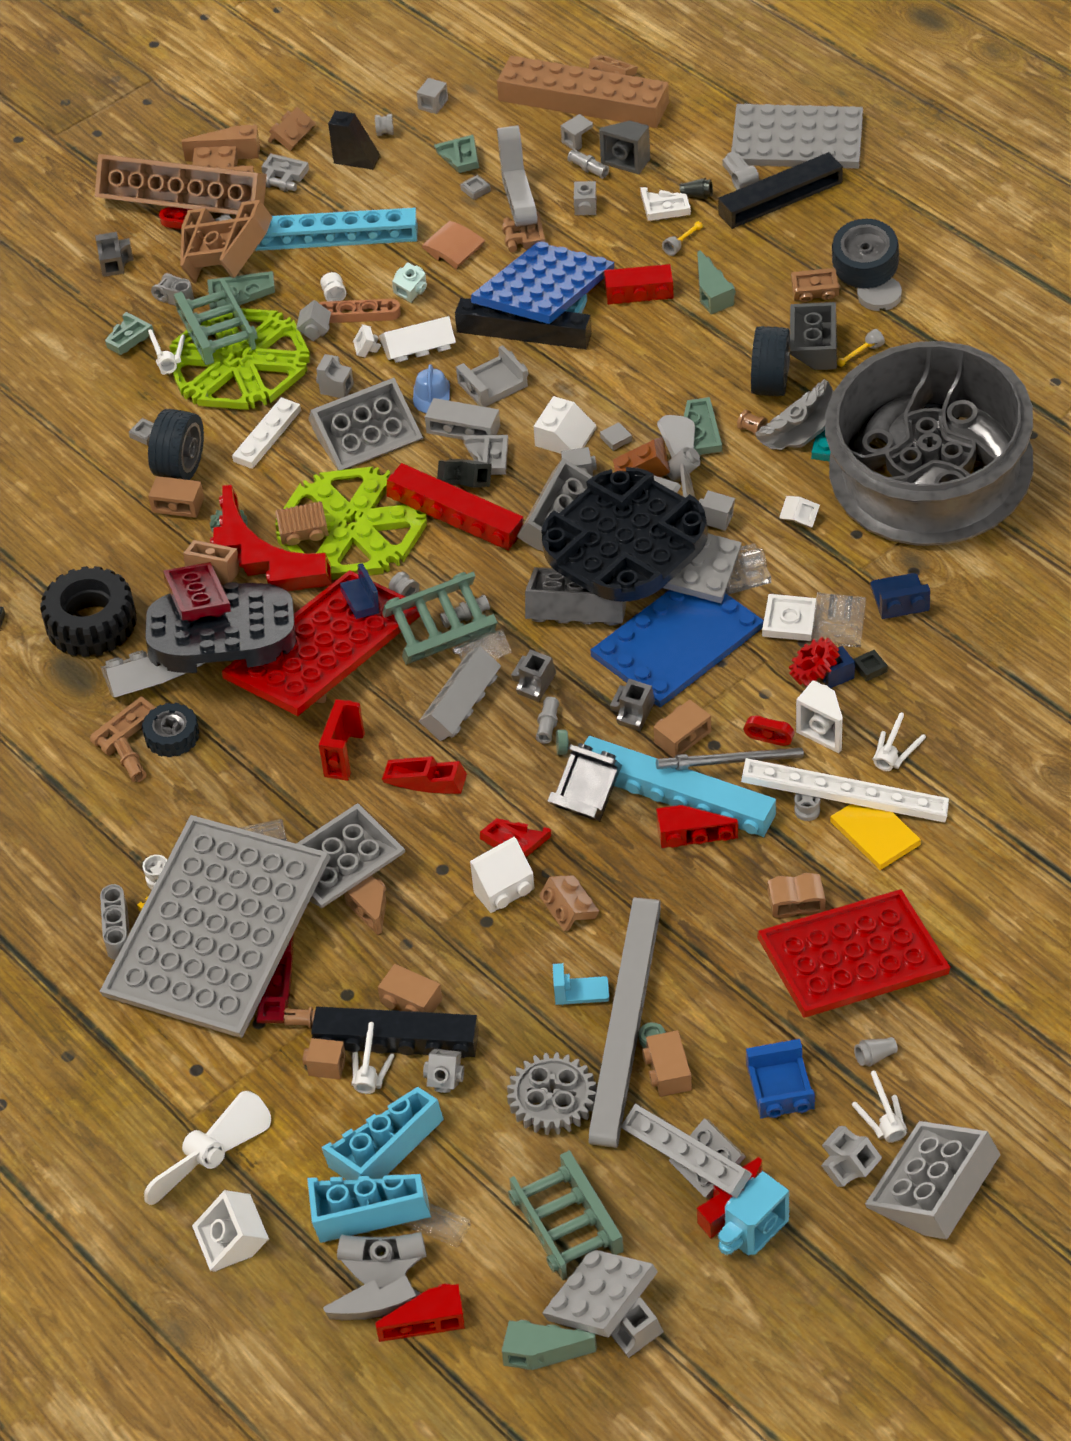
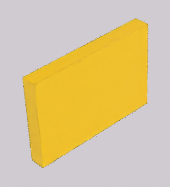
M849 804L830 816V822L879 870H882L921 844V839L893 812Z

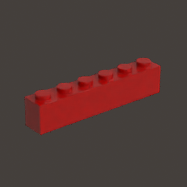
M403 463L387 479V497L506 550H509L518 539L517 535L523 526L524 516Z

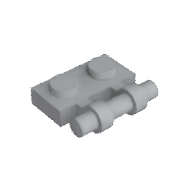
M270 154L261 166L262 173L267 174L266 187L275 186L279 187L282 191H296L297 183L292 182V180L301 182L309 170V163Z

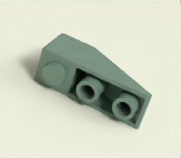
M701 250L698 251V278L701 304L710 314L733 306L734 295L736 294L733 284L724 278L721 270L716 269L709 257H706Z
M509 1320L502 1348L503 1365L534 1370L596 1352L597 1349L596 1335L580 1329H563L553 1324L544 1326L533 1324L527 1320Z

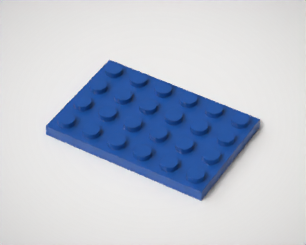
M537 242L472 293L471 303L550 324L605 278L604 270L614 269V262L608 261L603 257L589 256L584 252L570 251L565 247L551 246L546 242Z

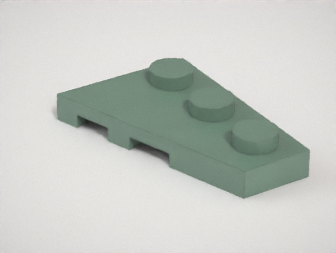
M710 397L687 400L684 417L691 419L695 424L693 449L699 455L722 452V443Z

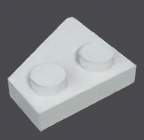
M641 188V197L648 221L691 215L687 194L670 193L664 190H660L659 194L648 192V188Z

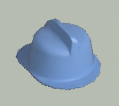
M429 364L428 369L421 371L416 377L413 391L414 406L418 411L427 413L433 398L449 401V380L445 378L441 370L434 369L432 364Z

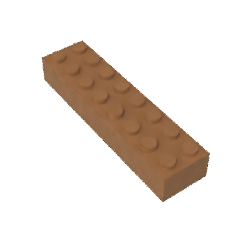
M519 56L509 57L497 79L498 101L618 122L634 121L653 128H657L669 104L668 82Z
M98 154L95 197L187 209L207 208L211 212L237 215L242 202L260 200L264 205L267 174Z

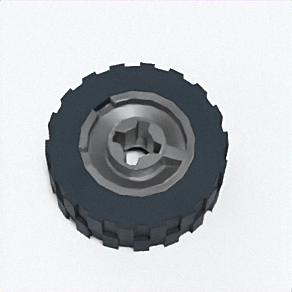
M165 703V705L156 706L157 708L150 710L149 714L144 717L142 730L148 749H151V752L161 757H177L189 752L196 745L195 743L198 741V734L200 733L197 718L192 709H189L184 704Z

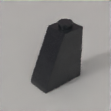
M335 111L328 123L333 163L373 170L380 158V153L355 113Z

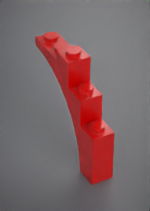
M231 484L222 486V495L219 496V504L222 509V515L219 516L220 527H213V537L210 538V543L237 548L239 566L244 568L247 576L266 574L268 584L281 587L286 591L330 586L332 584L331 563L326 553L305 554L290 552L263 541L242 520L238 496Z

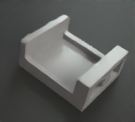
M503 345L498 347V357L472 370L464 363L456 366L458 384L479 406L486 407L528 386V370L523 363L521 364L515 358L513 352L508 351Z

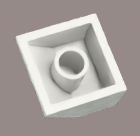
M554 396L533 426L535 446L560 454L564 450L584 448L596 430V424L574 402Z
M813 680L796 699V732L840 753L842 751L843 718L835 691Z
M515 837L470 861L474 894L490 913L506 907L510 902L521 896H526L531 890L535 889L533 872Z
M224 1190L192 1225L210 1271H217L253 1257L269 1239L252 1197L246 1193Z

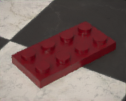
M211 562L163 570L164 580L182 621H195L200 617L210 615L221 616L224 613L231 612L230 602Z

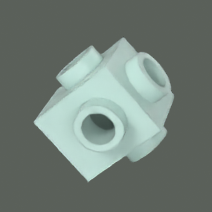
M407 262L403 268L397 270L392 280L393 293L412 303L417 295H421L427 287L424 270L417 265L413 266Z

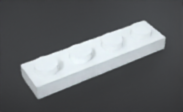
M281 397L232 455L233 462L253 469L301 412L300 404Z

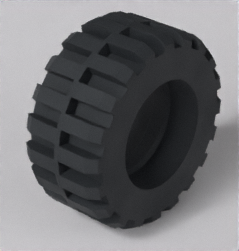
M85 566L81 567L80 570H69L68 574L58 576L56 582L52 581L41 598V615L50 642L62 652L67 651L69 655L76 657L78 654L82 657H90V655L94 654L100 656L105 651L111 652L115 650L118 644L121 646L127 640L126 636L130 637L134 630L133 627L136 625L137 613L131 588L121 575L115 574L110 569L103 570L102 567L94 566V568H89ZM84 608H104L94 615L85 617L73 616Z

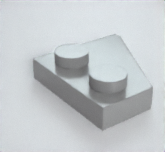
M508 435L463 436L464 445L473 460L491 463V475H506Z

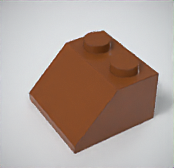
M662 437L613 459L615 472L626 471V467L649 471L657 477L670 473L665 442Z

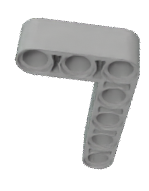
M519 126L497 128L502 180L515 226L537 224L536 207L524 171Z

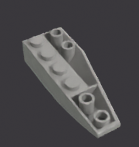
M143 650L129 654L130 658L126 660L119 657L105 661L106 666L101 667L112 697H118L158 685L185 674L167 671V668L162 664L158 667L149 660L148 653Z

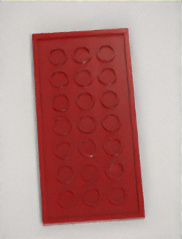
M349 570L294 613L296 643L287 655L281 652V655L276 657V661L247 668L246 659L235 660L222 670V677L266 701L299 716L401 633L394 615L384 618L382 613L386 602L396 597L402 599L405 596L373 581L378 591L379 613L356 619L340 588V583L358 579V574ZM416 606L403 611L409 625L420 617Z

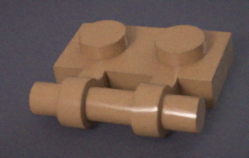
M539 211L537 212V224L516 227L515 222L511 221L510 218L503 219L502 231L506 235L504 241L510 252H515L518 244H523L524 249H529L537 242H545Z

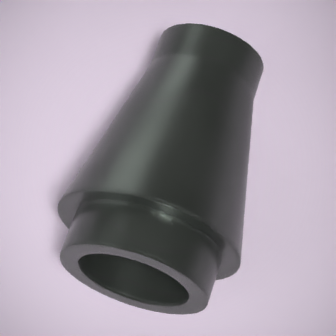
M701 178L681 183L680 193L701 199L712 197V180Z

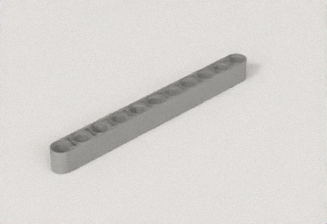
M634 897L632 901L591 1118L589 1145L617 1148L619 1144L661 908L660 900Z

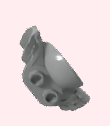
M825 379L821 383L819 382L812 391L805 393L802 398L790 405L780 415L774 417L770 423H767L759 431L755 432L756 438L773 450H783L787 446L799 448L806 445L825 430L826 410L833 394L829 382Z

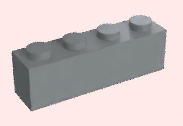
M481 646L467 653L419 722L439 741L447 737L453 738L461 730L460 723L473 713L472 706L485 696L484 689L497 679L496 672L501 665Z

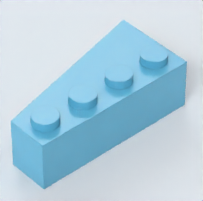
M419 1087L413 1089L388 1105L387 1111L380 1115L374 1114L366 1119V1124L355 1131L352 1129L342 1134L343 1138L333 1145L329 1142L321 1147L328 1167L346 1180H358L359 1176L383 1179L384 1175H388L444 1120L438 1099Z
M420 1174L384 1175L383 1179L359 1176L358 1180H343L342 1177H331L330 1181H318V1178H307L312 1224L320 1243L339 1239L341 1235L352 1236L431 1217L428 1194Z

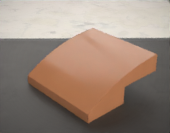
M449 221L422 245V248L437 261L443 258L457 269L483 246L485 240L470 229Z

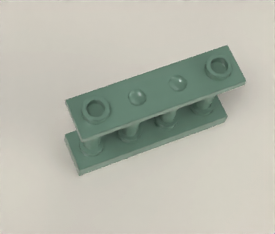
M224 278L219 279L221 291L191 301L190 299L186 300L182 292L174 294L177 312L205 365L214 363L212 353H215V350L247 340L252 350L256 349L255 339L258 337L255 327L249 325L235 300L232 286H228ZM223 299L227 303V305L206 312L193 313L195 308ZM231 312L234 316L233 319L212 326H200L201 322ZM237 326L242 331L215 341L208 340L210 335Z
M474 571L468 574L466 572L459 573L452 580L402 599L396 597L386 602L382 613L384 618L394 615L407 643L402 654L406 665L495 631L498 622L494 614L487 617L483 615L471 591L470 585L473 584L476 576ZM459 589L474 618L473 622L466 625L460 623L447 595ZM436 598L439 599L452 628L450 631L445 633L438 632L425 602ZM416 606L429 634L428 639L422 642L415 639L403 613L404 610Z
M570 1150L560 1155L561 1167L558 1168L557 1172L522 1188L515 1176L509 1178L511 1190L508 1191L511 1203L514 1207L519 1206L548 1255L546 1260L553 1273L557 1271L562 1281L567 1279L566 1263L602 1246L603 1248L608 1247L610 1252L615 1255L623 1252L622 1235ZM562 1181L564 1183L569 1182L571 1185V1193L536 1209L532 1207L528 1200V1197ZM574 1203L578 1205L582 1203L585 1208L583 1215L549 1231L545 1229L540 1220ZM586 1225H595L598 1230L596 1237L562 1253L558 1251L553 1242Z

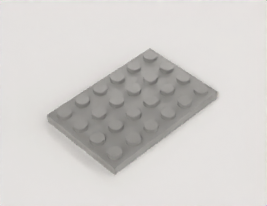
M737 104L731 152L734 151L736 154H739L748 166L794 167L829 152L843 168L859 169L863 107Z

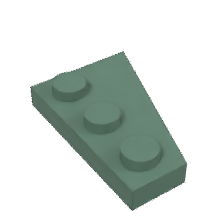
M273 271L239 275L235 278L224 277L227 285L232 286L238 305L275 293ZM222 278L208 279L209 294L221 291L219 279ZM224 299L210 303V310L227 305Z

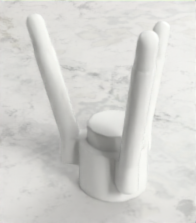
M150 329L148 333L158 357L156 363L162 375L170 374L176 370L177 363L181 362L180 356L185 335H181L176 355L169 351H161L156 337Z
M902 712L894 724L886 745H884L886 732H881L877 750L872 759L875 766L883 771H891L893 767L899 769L901 763L926 738V735L922 734L898 757V750L892 744L904 717Z
M370 1022L368 1026L363 1065L360 1069L358 1052H352L353 1079L351 1085L354 1086L353 1088L357 1092L363 1094H371L375 1092V1088H381L383 1078L395 1057L393 1053L389 1055L379 1075H377L374 1067L369 1066L374 1029L373 1022Z
M872 1071L871 1075L886 1111V1114L879 1120L880 1125L878 1126L857 1102H853L852 1106L875 1131L879 1140L885 1138L888 1143L896 1142L906 1135L907 1130L897 1095H892L894 1114L876 1071Z

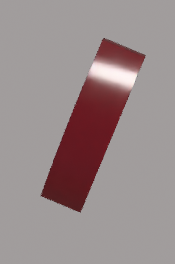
M294 933L258 1005L257 1023H284V1015H286L284 1011L285 1008H288L291 990Z

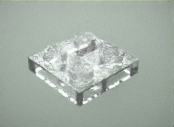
M755 543L741 547L725 592L726 594L771 583V575L767 569L762 548H757Z
M817 593L811 642L813 639L818 642L823 637L824 639L829 638L835 645L861 647L866 597Z

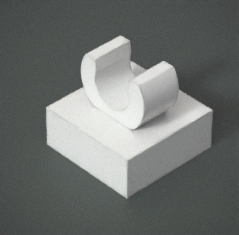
M362 325L353 340L357 356L366 357L369 351L377 353L381 347V344L376 343L379 337L372 334L370 326Z

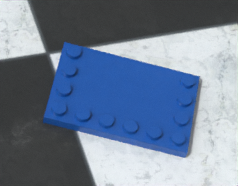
M669 590L590 649L591 657L626 683L628 679L651 685L655 698L654 704L661 708L763 628L764 620L726 593L722 603Z

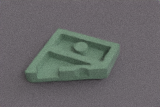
M474 135L434 145L437 154L457 172L461 173L480 168Z
M125 312L122 315L124 321L121 325L116 324L113 332L106 338V346L119 355L126 353L130 348L150 336L148 333L150 329L154 333L153 326Z

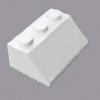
M449 316L384 332L379 335L388 360L394 359L395 363L408 360L407 355L415 353L416 357L429 355V350L437 348L438 352L451 349L450 344L456 343Z

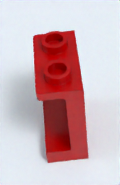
M338 699L334 702L318 745L324 777L349 780L351 770L346 744L350 737L363 739L365 735L361 707L358 702Z

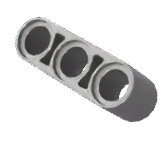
M111 884L104 887L100 894L102 932L108 956L116 960L130 932L128 906L123 888L119 885Z

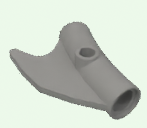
M421 1232L391 1237L341 1235L337 1250V1260H341L360 1282L365 1285L375 1279L379 1289L402 1278L414 1264L427 1257ZM381 1252H386L385 1255L378 1256ZM413 1288V1290H414L416 1296H418V1295L421 1294L420 1292H418L417 1290H415V1289Z

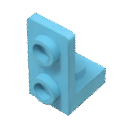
M563 963L553 964L555 1005L609 1001L608 977L570 979V974H564Z

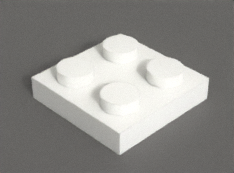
M769 594L762 636L811 641L817 609V598Z

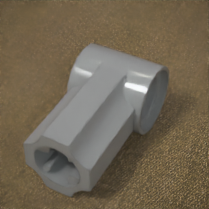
M733 151L728 153L723 159V166L731 175L733 185L737 190L759 181L756 168L753 165L748 166L739 154Z

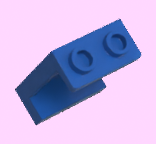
M800 1039L746 1048V1066L760 1118H776L783 1114L804 1113L810 1109H815V1093L811 1089L802 1058Z

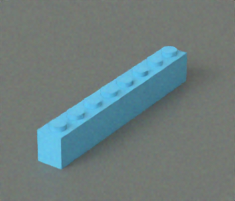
M588 736L584 743L593 748L592 752L601 754L602 751H606L616 756L615 760L622 767L614 786L625 789L630 793L639 794L656 802H662L671 806L684 805L735 818L738 820V829L762 837L765 836L776 816L775 798L690 769H657V758L592 736Z

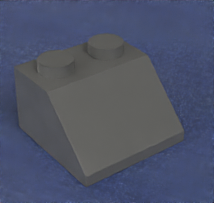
M626 121L600 128L601 163L640 174L650 161L649 126L634 121Z

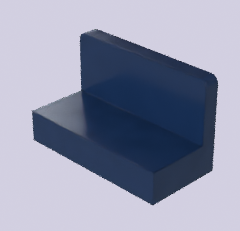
M363 563L358 564V579L340 583L341 592L356 619L379 613L377 588Z

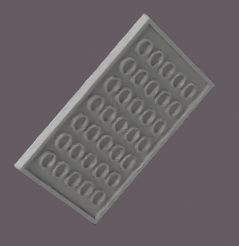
M190 815L101 987L100 993L103 997L242 1038L330 860L328 852Z

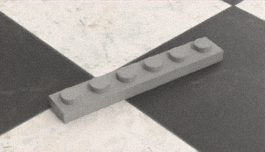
M637 1104L633 1106L621 1125V1128L735 1198L739 1196L752 1175L743 1167Z

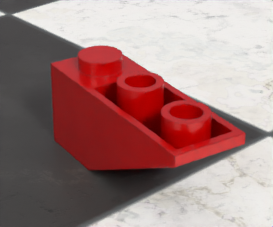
M684 805L656 808L661 848H675L683 845L703 844L721 840L727 841L738 838V820L735 818Z

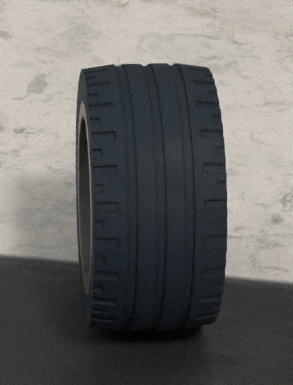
M862 218L843 225L835 234L832 243V263L838 278L851 287L863 289L881 286L888 282L896 273L899 263V243L893 229L886 223L871 218Z
M756 327L751 363L752 394L762 396L785 395L790 363V331L788 328Z
M164 409L158 414L154 421L148 444L149 468L155 476L190 480L194 476L200 463L204 445V428L199 415L175 409Z

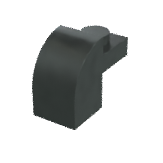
M465 459L439 460L437 479L451 485L490 487L492 464Z

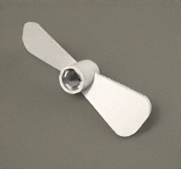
M243 1091L239 1093L206 1134L199 1130L189 1133L184 1139L182 1146L183 1152L187 1157L149 1183L144 1193L145 1202L149 1205L156 1204L199 1163L208 1169L215 1168L222 1162L226 1151L266 1131L271 1124V1115L262 1099L253 1092Z

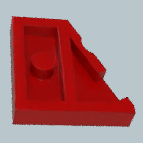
M496 818L480 831V839L495 848L515 837L525 857H528L551 837V829L544 827L543 831L528 829V824L512 823L509 820Z

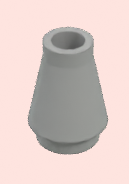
M893 1037L861 1040L854 1047L858 1063L861 1066L867 1065L868 1067L891 1054L897 1053L898 1050L897 1043Z

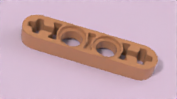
M395 299L324 301L319 303L331 312L329 323L391 321L399 318L401 315L400 303ZM366 309H373L372 312H363ZM343 310H352L349 313H342Z

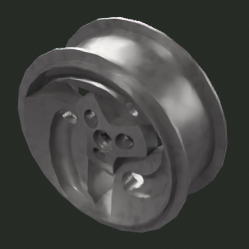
M945 341L914 342L889 348L867 358L844 377L834 390L826 410L825 436L831 452L829 479L835 498L847 515L867 531L890 541L910 545L951 544L971 539L994 528L1017 508L1027 494L1033 475V449L1030 443L1033 431V406L1026 387L1010 367L993 355L969 345ZM944 403L942 409L924 408L926 404ZM962 417V418H967V419H965V420H958V419H956V418ZM876 438L884 440L887 444L881 449H873L869 446L870 442ZM977 453L987 466L970 474L974 467ZM886 464L892 477H885L874 472V470Z

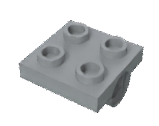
M706 1118L702 1120L690 1135L738 1165L746 1157ZM670 1158L669 1162L705 1198L711 1199L714 1184Z

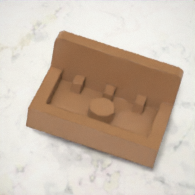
M296 107L292 112L287 111L284 114L280 124L276 122L269 131L271 135L267 141L272 143L276 139L291 151L316 123Z
M835 268L791 272L794 300H800L801 302H808L814 298L828 300L839 295L840 286L837 282Z
M574 875L549 877L540 893L541 900L563 931H569L575 920L595 919L599 913L598 908Z

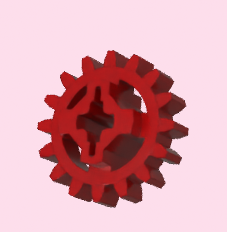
M821 637L818 642L813 639L810 645L805 644L804 647L797 651V657L792 658L791 661L794 664L789 666L791 670L789 674L799 685L804 684L805 686H808L810 681H817L818 678L824 679L826 672L832 671L830 667L837 664L835 659L840 656L838 653L839 648L829 638L824 639Z

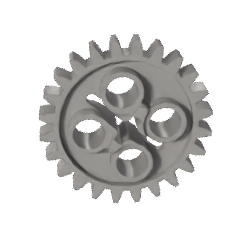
M558 1052L555 1053L553 1058H549L548 1054L544 1053L543 1060H539L535 1055L533 1056L534 1063L531 1064L525 1060L523 1061L524 1069L518 1067L515 1069L516 1076H510L511 1085H507V1099L511 1114L516 1115L517 1122L524 1121V1128H528L533 1124L535 1133L540 1128H544L546 1135L549 1134L550 1129H555V1132L559 1135L561 1127H565L570 1132V1124L574 1123L576 1126H581L580 1117L588 1120V1111H593L597 1092L596 1082H594L593 1073H588L587 1065L580 1067L579 1059L571 1063L568 1054L562 1060L559 1059Z

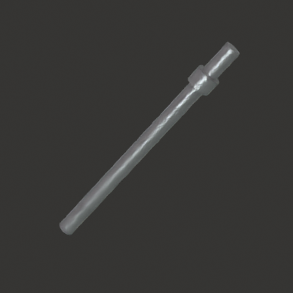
M801 747L701 756L681 754L675 755V758L656 759V768L686 770L692 766L745 762L746 758L758 761L803 758L804 751Z

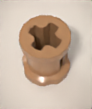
M746 409L738 418L737 428L740 430L746 429L755 435V432L765 426L768 420L765 417L759 418L752 415Z

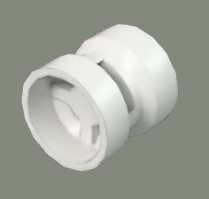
M331 272L321 278L320 284L324 291L325 299L327 301H343L346 297V289L341 276L338 273Z
M162 855L149 856L143 862L142 867L145 879L150 889H153L167 862V859Z

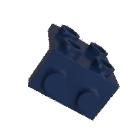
M915 573L877 579L870 583L881 619L930 610L931 591L929 585H921L919 577Z

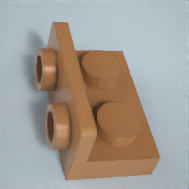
M599 55L590 58L588 69L633 76L636 75L638 66L605 55Z

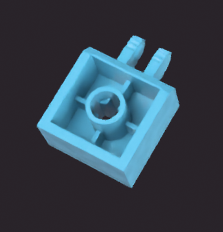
M763 1171L756 1178L749 1179L737 1198L732 1197L725 1206V1226L718 1235L720 1240L718 1249H720L721 1254L728 1255L734 1253V1250L736 1251L739 1248L747 1255H756L789 1221V1190Z

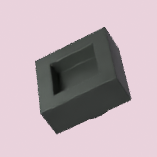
M875 649L853 659L855 661V669L866 682L886 673L888 670V665Z

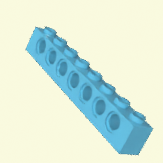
M416 208L272 216L266 235L254 251L417 241L418 227Z

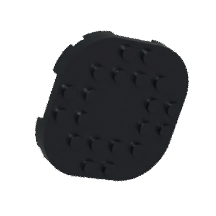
M626 467V471H616L614 473L612 469L606 470L586 481L587 489L560 513L553 510L546 518L541 530L545 558L555 571L601 598L620 602L639 600L659 591L700 554L708 537L705 511L695 497L689 494L685 498L655 481L653 473L632 467Z
M229 582L222 585V588L230 602L231 612L224 613L221 616L210 615L200 617L195 621H182L171 593L153 602L147 610L146 644L148 658L155 666L158 667L162 664L167 668V671L178 673H197V664L246 659L247 668L274 662L277 660L276 657L281 655V652L287 655L296 643L292 596L285 589L271 584H238L236 582Z

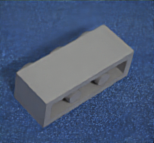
M433 398L425 415L426 432L428 434L464 440V435H497L500 428L499 409Z

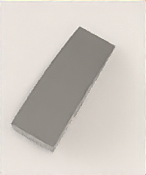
M406 1275L379 1289L374 1279L326 1305L323 1309L329 1319H369L390 1314L415 1298L416 1294Z

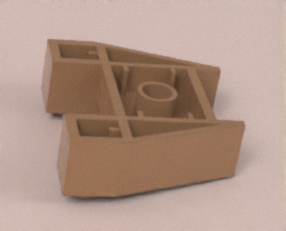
M257 125L234 126L182 139L181 141L185 161H193L192 165L254 172L253 166H238V159L259 158L260 153Z
M260 200L242 202L235 219L215 221L207 208L188 210L181 232V268L193 283L197 282L202 267L223 265L229 275L235 278L266 235L272 216Z

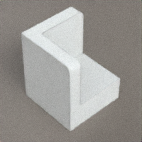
M786 496L780 519L794 521L806 527H813L820 505L802 497Z

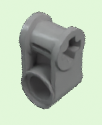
M169 273L164 274L159 284L151 288L152 295L160 302L176 306L174 294L179 292L183 293L186 300H194L191 282Z

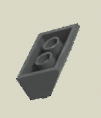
M836 302L790 304V355L813 370L837 369Z

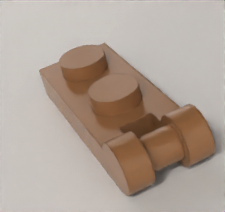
M141 696L91 735L90 742L97 747L100 746L102 752L106 755L114 754L116 751L114 742L121 737L128 739L142 728L144 717L149 714L150 710L156 707Z

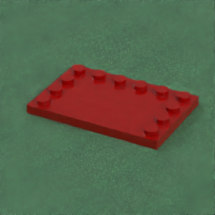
M902 889L759 930L757 934L760 944L804 1018L948 975L951 968Z

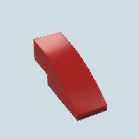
M433 756L388 760L382 780L384 783L414 791L461 794L467 773L460 761L437 763Z
M760 1157L743 1166L744 1169L752 1173L749 1179L756 1178L762 1172V1159ZM713 1185V1198L697 1207V1223L710 1239L717 1235L725 1226V1206L733 1197Z

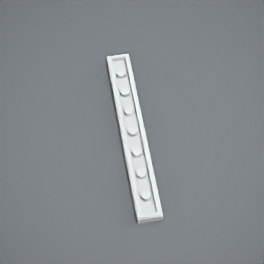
M748 758L745 759L741 780L743 783L946 822L949 798Z

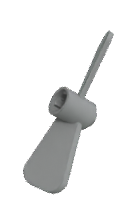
M665 415L658 420L657 425L672 457L668 461L670 473L667 476L674 482L679 483L682 481L683 496L685 498L689 494L695 497L690 473L700 465V456L693 449L695 424L691 419L684 416Z

